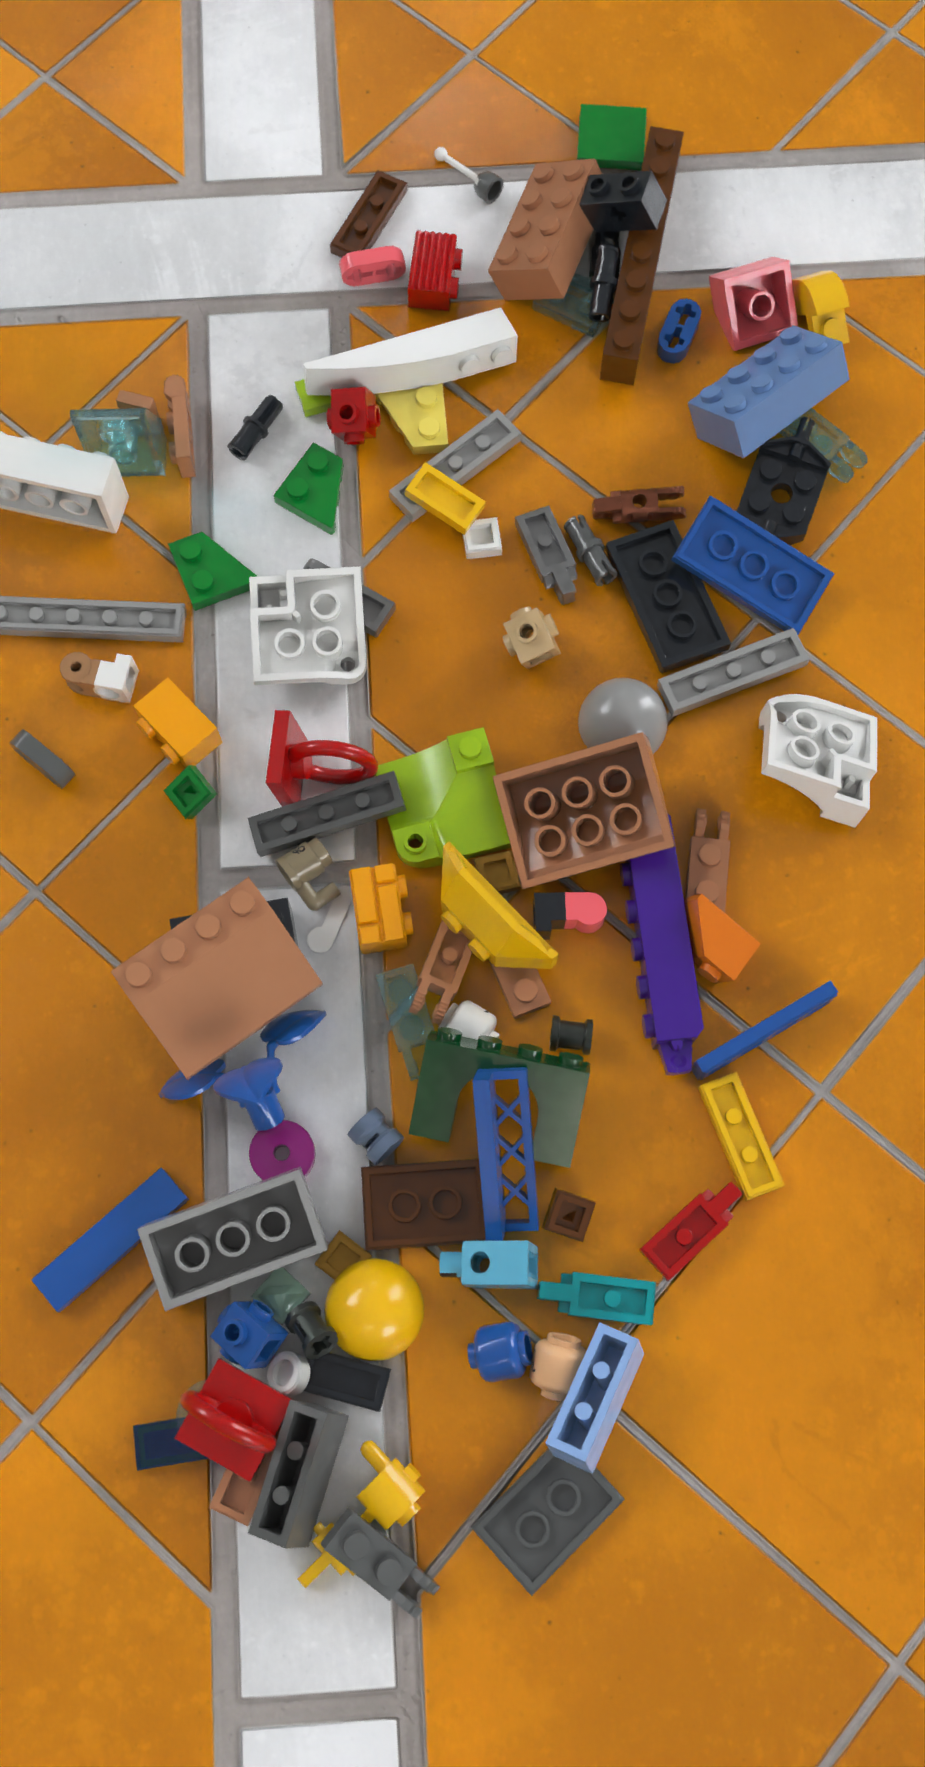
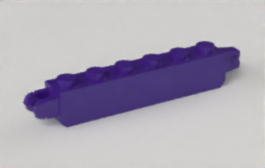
M668 814V818H669V822H670V827H671V831H672V835H673V840H674V834H673L671 816ZM676 847L620 863L621 883L623 887L629 886L630 900L625 901L626 918L628 924L634 923L636 938H631V953L633 961H640L642 975L636 977L637 994L639 1000L645 999L647 1014L642 1015L643 1034L645 1039L651 1038L652 1049L659 1050L666 1075H679L691 1072L692 1044L704 1029Z

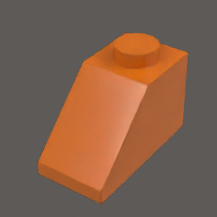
M702 893L686 897L684 900L693 962L699 966L697 971L705 979L713 983L735 981L761 943Z

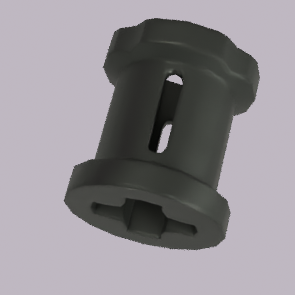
M553 1015L549 1051L556 1052L557 1048L581 1050L583 1055H590L593 1019H586L584 1023L560 1020L559 1016Z
M313 1301L297 1305L285 1319L286 1327L290 1333L297 1334L302 1342L304 1355L307 1359L311 1360L319 1359L323 1355L328 1354L338 1342L336 1331L334 1328L326 1326L320 1317L321 1309Z

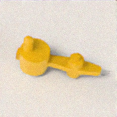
M371 1440L365 1441L360 1448L361 1454L377 1471L378 1475L356 1497L366 1508L360 1516L369 1523L376 1519L385 1531L396 1521L403 1527L421 1509L416 1502L426 1491L417 1481L421 1474L411 1463L404 1467L396 1457L391 1461L375 1442ZM319 1521L313 1528L317 1537L312 1543L321 1552V1555L297 1579L304 1588L329 1564L334 1567L340 1576L347 1570L352 1576L355 1575V1573L324 1550L320 1544L334 1526L332 1522L325 1528Z

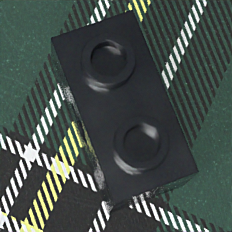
M640 171L590 175L579 205L595 233L657 230L667 199L653 172Z

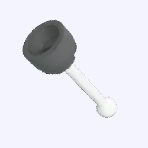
M438 147L435 150L434 156L436 160L447 162L475 181L474 190L479 198L490 204L499 197L504 184L501 177L490 171L477 175L449 156L445 148Z

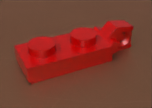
M732 1181L716 1195L709 1189L702 1194L699 1193L645 1243L639 1251L664 1279L669 1281L729 1225L728 1222L734 1216L727 1208L743 1193Z

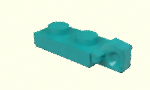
M572 1272L571 1274L562 1273L560 1283L546 1281L538 1283L537 1299L558 1302V1312L568 1313L567 1316L652 1326L656 1282Z

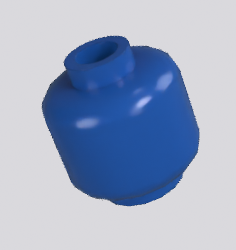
M514 1322L481 1326L476 1331L474 1343H469L467 1348L470 1367L478 1369L481 1377L487 1382L518 1379L525 1373L526 1367L532 1364L533 1352L529 1334L526 1330L521 1331L520 1327Z

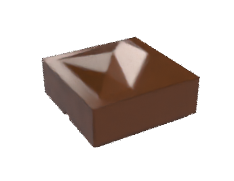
M555 1188L542 1228L583 1242L596 1202Z

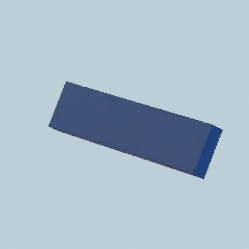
M831 980L696 1060L692 1065V1072L697 1080H703L828 1005L837 996V989Z
M161 1167L31 1280L57 1312L63 1311L141 1242L137 1230L139 1227L175 1213L189 1201V1198Z

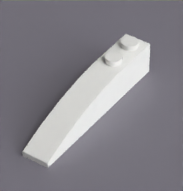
M496 308L304 363L305 391L307 395H331V389L366 387L372 393H386L454 381L515 363L518 335L502 308Z

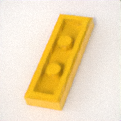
M737 1072L699 1085L698 1090L739 1189L743 1193L744 1201L784 1187L785 1184Z

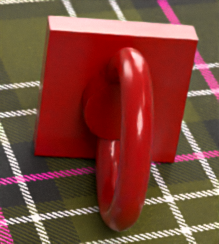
M275 710L266 785L282 807L301 801L303 779H311L329 784H354L373 778L377 774L379 768L378 761L367 750L340 741H308L291 711ZM312 756L344 758L354 761L362 767L354 769L325 768L312 764Z
M218 1358L201 1391L187 1390L181 1395L180 1403L188 1414L174 1439L251 1482L266 1453L274 1450L276 1446L275 1437L283 1423L289 1401L294 1399L224 1359Z

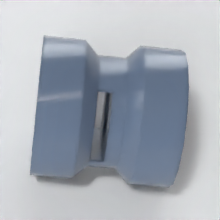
M377 1107L364 1115L347 1134L356 1145H362L367 1150L366 1156L374 1165H378L386 1159L404 1140V1136L396 1128H390L385 1123V1116Z

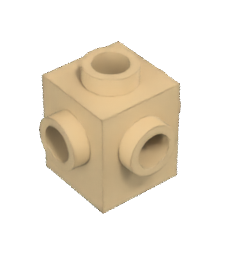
M531 607L519 609L510 615L512 620L503 623L507 635L502 636L505 646L512 657L517 655L521 665L526 669H530L561 654L554 639V636L558 635L559 631L550 614L544 616L537 607L531 609Z

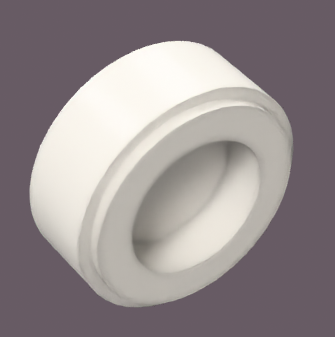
M291 1351L280 1352L271 1360L268 1366V1385L289 1397L299 1395L309 1382L310 1366L307 1359L301 1354Z

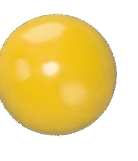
M366 1259L355 1262L345 1268L332 1282L325 1300V1321L327 1326L334 1328L336 1331L337 1345L344 1352L364 1361H383L399 1355L416 1339L424 1319V1299L417 1281L404 1267L386 1259Z

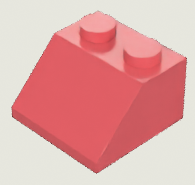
M769 257L709 275L714 312L733 351L773 340L786 328L798 327L789 260Z

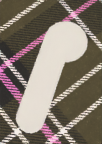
M341 886L339 888L341 895L333 900L322 927H316L309 932L307 945L312 951L323 953L332 947L353 898L352 890L349 886Z

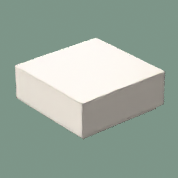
M497 517L475 520L467 533L463 535L466 560L502 555Z

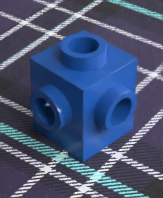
M258 1300L234 1301L220 1313L217 1319L218 1325L210 1337L221 1347L220 1353L228 1361L241 1365L244 1369H257L267 1367L289 1332L272 1318L274 1312L263 1302Z

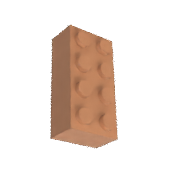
M596 159L535 164L488 269L504 300L564 299L593 232V228L579 203L589 176L602 174Z

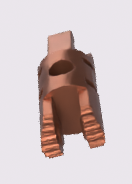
M684 486L611 491L610 497L593 499V519H612V524L685 519L686 509L684 507L658 508V501L675 500L683 497ZM634 504H640L642 508H637Z

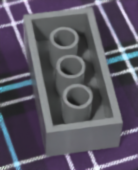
M301 1166L143 1224L137 1229L165 1311L328 1250V1243Z

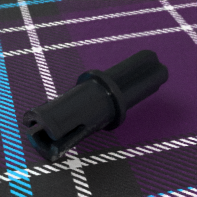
M268 395L265 397L252 416H246L243 419L244 425L227 445L229 451L236 458L245 461L261 438L265 439L268 436L267 429L283 409L282 402L275 396Z

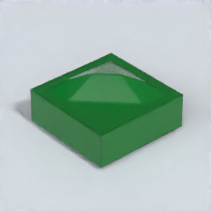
M188 765L163 790L185 819H193L217 795V792L197 767L193 765Z

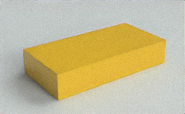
M426 462L409 483L404 496L463 535L467 533L484 509L486 501Z

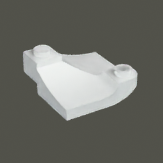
M361 566L285 570L286 575L249 577L254 685L310 682L345 685L356 683L362 679L366 672V648ZM346 661H351L355 667L352 671H344L341 665Z
M786 694L769 699L759 716V729L764 730L761 774L775 778L806 795L820 808V817L856 828L870 809V780L877 772V717L808 695Z

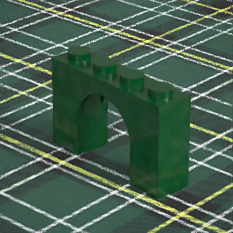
M440 1027L438 1031H430L426 1039L408 1134L449 1142L453 1131L460 1092L474 1078L477 1069L527 1067L528 1085L538 1104V1118L533 1137L534 1161L571 1167L590 1075V1063L583 1062L584 1058L582 1056L569 1052H560L559 1056L544 1054L543 1049L535 1045L519 1044L518 1048L502 1045L503 1041L492 1036H479L478 1040L462 1037V1032L453 1028Z

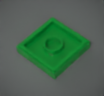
M581 104L577 160L596 159L599 168L641 171L645 151L647 108Z

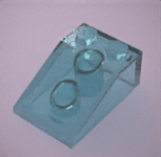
M146 408L70 410V418L85 452L93 453L99 451L115 458L121 476L165 475L167 438L161 419Z

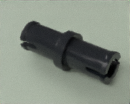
M601 245L596 250L595 273L590 279L589 286L592 289V297L588 317L595 322H608L611 318L613 292L616 291L618 284L615 274L619 249L612 245Z

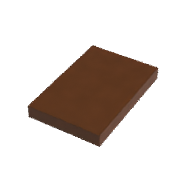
M479 1159L361 1167L366 1251L461 1245L463 1241H486Z

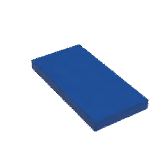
M711 495L706 500L671 558V561L781 630L786 631L794 628L797 635H799L835 574Z

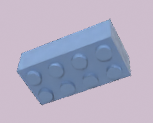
M792 326L786 328L778 337L766 346L757 349L752 356L740 365L731 368L726 375L714 384L705 387L700 394L688 402L697 438L745 458L850 380L843 343L800 327Z

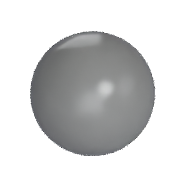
M614 678L596 686L584 699L578 716L579 732L588 748L643 732L648 737L652 753L654 754L664 741L668 725L666 708L660 696L647 684L632 678Z

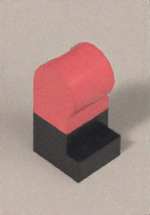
M534 893V929L544 940H550L552 929L576 928L582 933H594L601 928L606 917V902L596 893Z

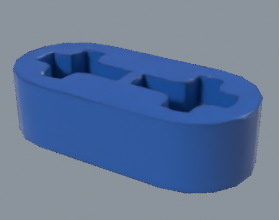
M681 299L676 301L672 305L661 329L657 344V354L661 360L667 363H678L686 357L697 332L701 309L693 300ZM683 314L689 315L690 317L686 319L684 325L679 324ZM674 337L679 338L678 344L674 348L668 347Z

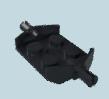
M808 417L800 418V423L794 436L770 439L760 446L736 511L789 545L804 540L831 462L809 441L815 421L810 418L807 428L804 430ZM777 489L785 490L789 494L790 500L786 503H778L773 500L771 492Z

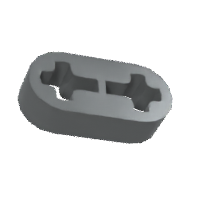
M24 729L9 742L10 746L23 759L57 787L63 789L75 776V773L66 763Z

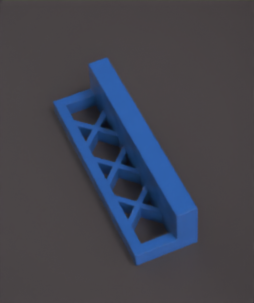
M527 1067L477 1069L472 1082L486 1241H503L505 1232L539 1231L540 1226ZM518 1079L519 1095L510 1105L496 1094L495 1080ZM519 1103L521 1115L514 1109ZM497 1105L502 1110H504L499 1117L497 1112ZM508 1115L522 1126L523 1134L513 1145L499 1134V1125ZM522 1143L524 1145V1154L518 1150ZM500 1145L507 1150L502 1157ZM511 1155L521 1162L526 1170V1174L517 1184L513 1183L502 1173V1165ZM525 1183H527V1194L521 1189ZM504 1186L510 1190L505 1197ZM514 1195L528 1206L529 1219H506L505 1205Z

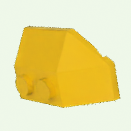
M450 841L443 846L441 909L443 912L441 918L454 933L457 934L461 931L471 941L468 943V947L482 962L488 959L495 967L552 969L557 964L559 955L557 951L537 933Z

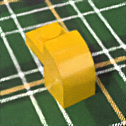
M819 271L792 279L796 314L806 316L808 331L841 341L843 344L849 343L844 308L850 307L846 289L840 277L834 271Z

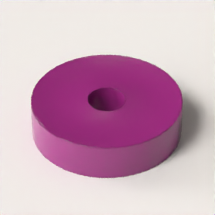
M283 1120L271 1129L257 1131L250 1144L249 1160L254 1172L261 1180L300 1166L306 1178L315 1162V1146L309 1133L301 1125ZM278 1148H289L290 1154L286 1160L279 1161L276 1159L275 1153Z

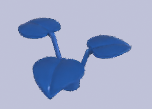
M301 1010L290 1012L274 1019L260 1033L261 1040L268 1042L266 1058L254 1060L241 1068L233 1069L227 1073H221L226 1067L224 1060L217 1059L189 1080L179 1070L165 1083L159 1093L160 1098L165 1097L170 1100L188 1099L206 1091L213 1085L217 1095L239 1102L241 1108L246 1107L256 1130L264 1131L277 1126L284 1120L285 1114L276 1096L280 1092L277 1078L282 1071L283 1065L280 1059L275 1058V1049L278 1045H290L305 1037L327 1016L326 1011Z

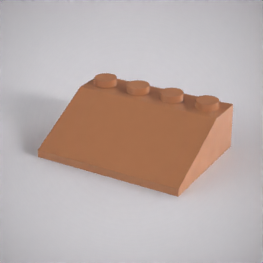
M643 732L493 776L522 889L675 847L650 742Z
M249 877L110 971L187 1080L323 985L273 909Z

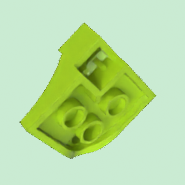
M484 727L447 736L446 740L430 748L378 765L379 768L375 776L391 771L395 772L406 806V811L387 816L397 855L406 865L416 868L442 865L443 846L449 841L466 859L511 848L493 776H496L494 760ZM418 839L422 846L411 848L408 844L411 840Z

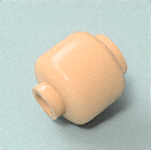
M551 1332L548 1333L547 1338L540 1339L536 1343L529 1377L534 1385L542 1389L541 1395L543 1397L556 1401L565 1400L586 1353V1349L580 1346L581 1340L579 1338L564 1333Z

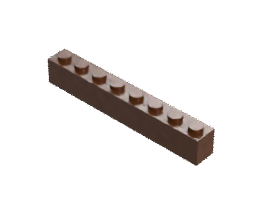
M650 126L641 171L653 172L667 202L657 230L628 232L603 351L600 380L634 385L680 157L683 131Z

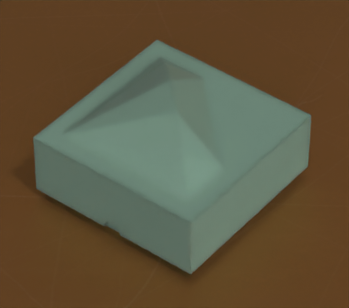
M284 1267L274 1270L251 1297L270 1307L274 1312L273 1318L283 1326L290 1311L303 1303L311 1293Z

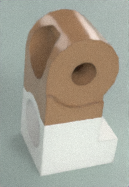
M73 652L65 656L60 663L61 675L73 692L130 703L139 672L132 656L117 653L115 662L90 659L82 652Z

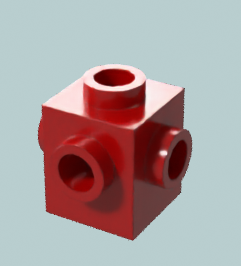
M366 387L331 389V408L327 410V425L331 433L343 440V443L347 445H361L365 443V439L376 438V427L380 426L381 415L379 406L376 405L375 394Z

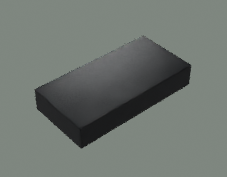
M330 1352L319 1359H307L310 1366V1379L303 1390L304 1392L377 1412L381 1411L391 1369Z

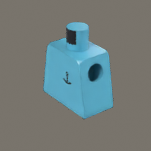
M525 1240L463 1241L462 1252H441L439 1262L440 1276L461 1278L462 1285L470 1288L538 1289V1247ZM484 1258H489V1268L485 1272H481V1261Z

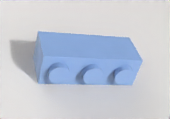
M599 1322L545 1442L553 1456L593 1474L644 1357V1351L639 1339Z

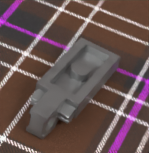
M548 505L516 516V528L541 583H544L546 589L554 587L561 605L575 601L576 588L572 580L577 579L576 562L550 506Z

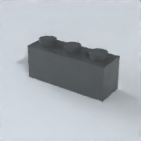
M289 1401L248 1531L249 1534L283 1548L309 1547L314 1532L313 1528L319 1516L349 1415L312 1402Z

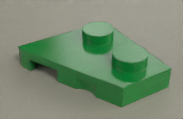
M313 442L273 495L275 503L333 535L336 528L337 506H339L340 483L343 477V459Z
M203 532L168 544L194 611L250 591L249 577L257 576Z

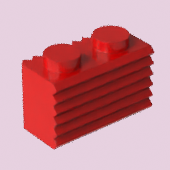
M416 231L408 283V307L450 311L451 299H457L459 291V278L454 277L455 270L461 271L463 249L457 248L456 234Z

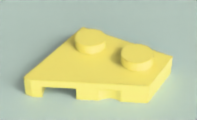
M443 383L416 389L376 393L377 403L385 408L390 416V422L397 432L404 436L405 443L413 455L440 453L449 446Z

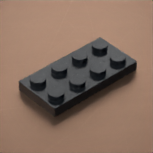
M674 520L606 542L605 545L606 554L611 565L617 571V578L661 674L727 651L731 646L730 639L702 580L671 561L683 540Z

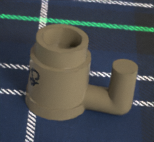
M315 837L308 843H301L275 860L285 880L299 894L310 910L317 911L341 895L334 882H331L318 892L309 883L324 873V868L333 863L331 856L318 838Z

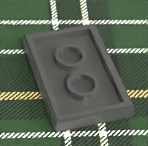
M548 1448L487 1509L471 1528L532 1596L625 1499L597 1468L591 1474L553 1456Z

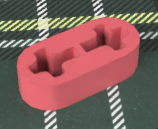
M395 246L353 251L344 255L339 262L342 280L350 286L392 281L400 278L406 271L403 252Z

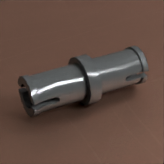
M578 515L577 518L573 516L564 524V529L577 548L576 556L580 562L586 564L597 586L601 587L604 583L606 585L611 583L617 577V571L604 553L605 546L602 540L594 536L583 515Z

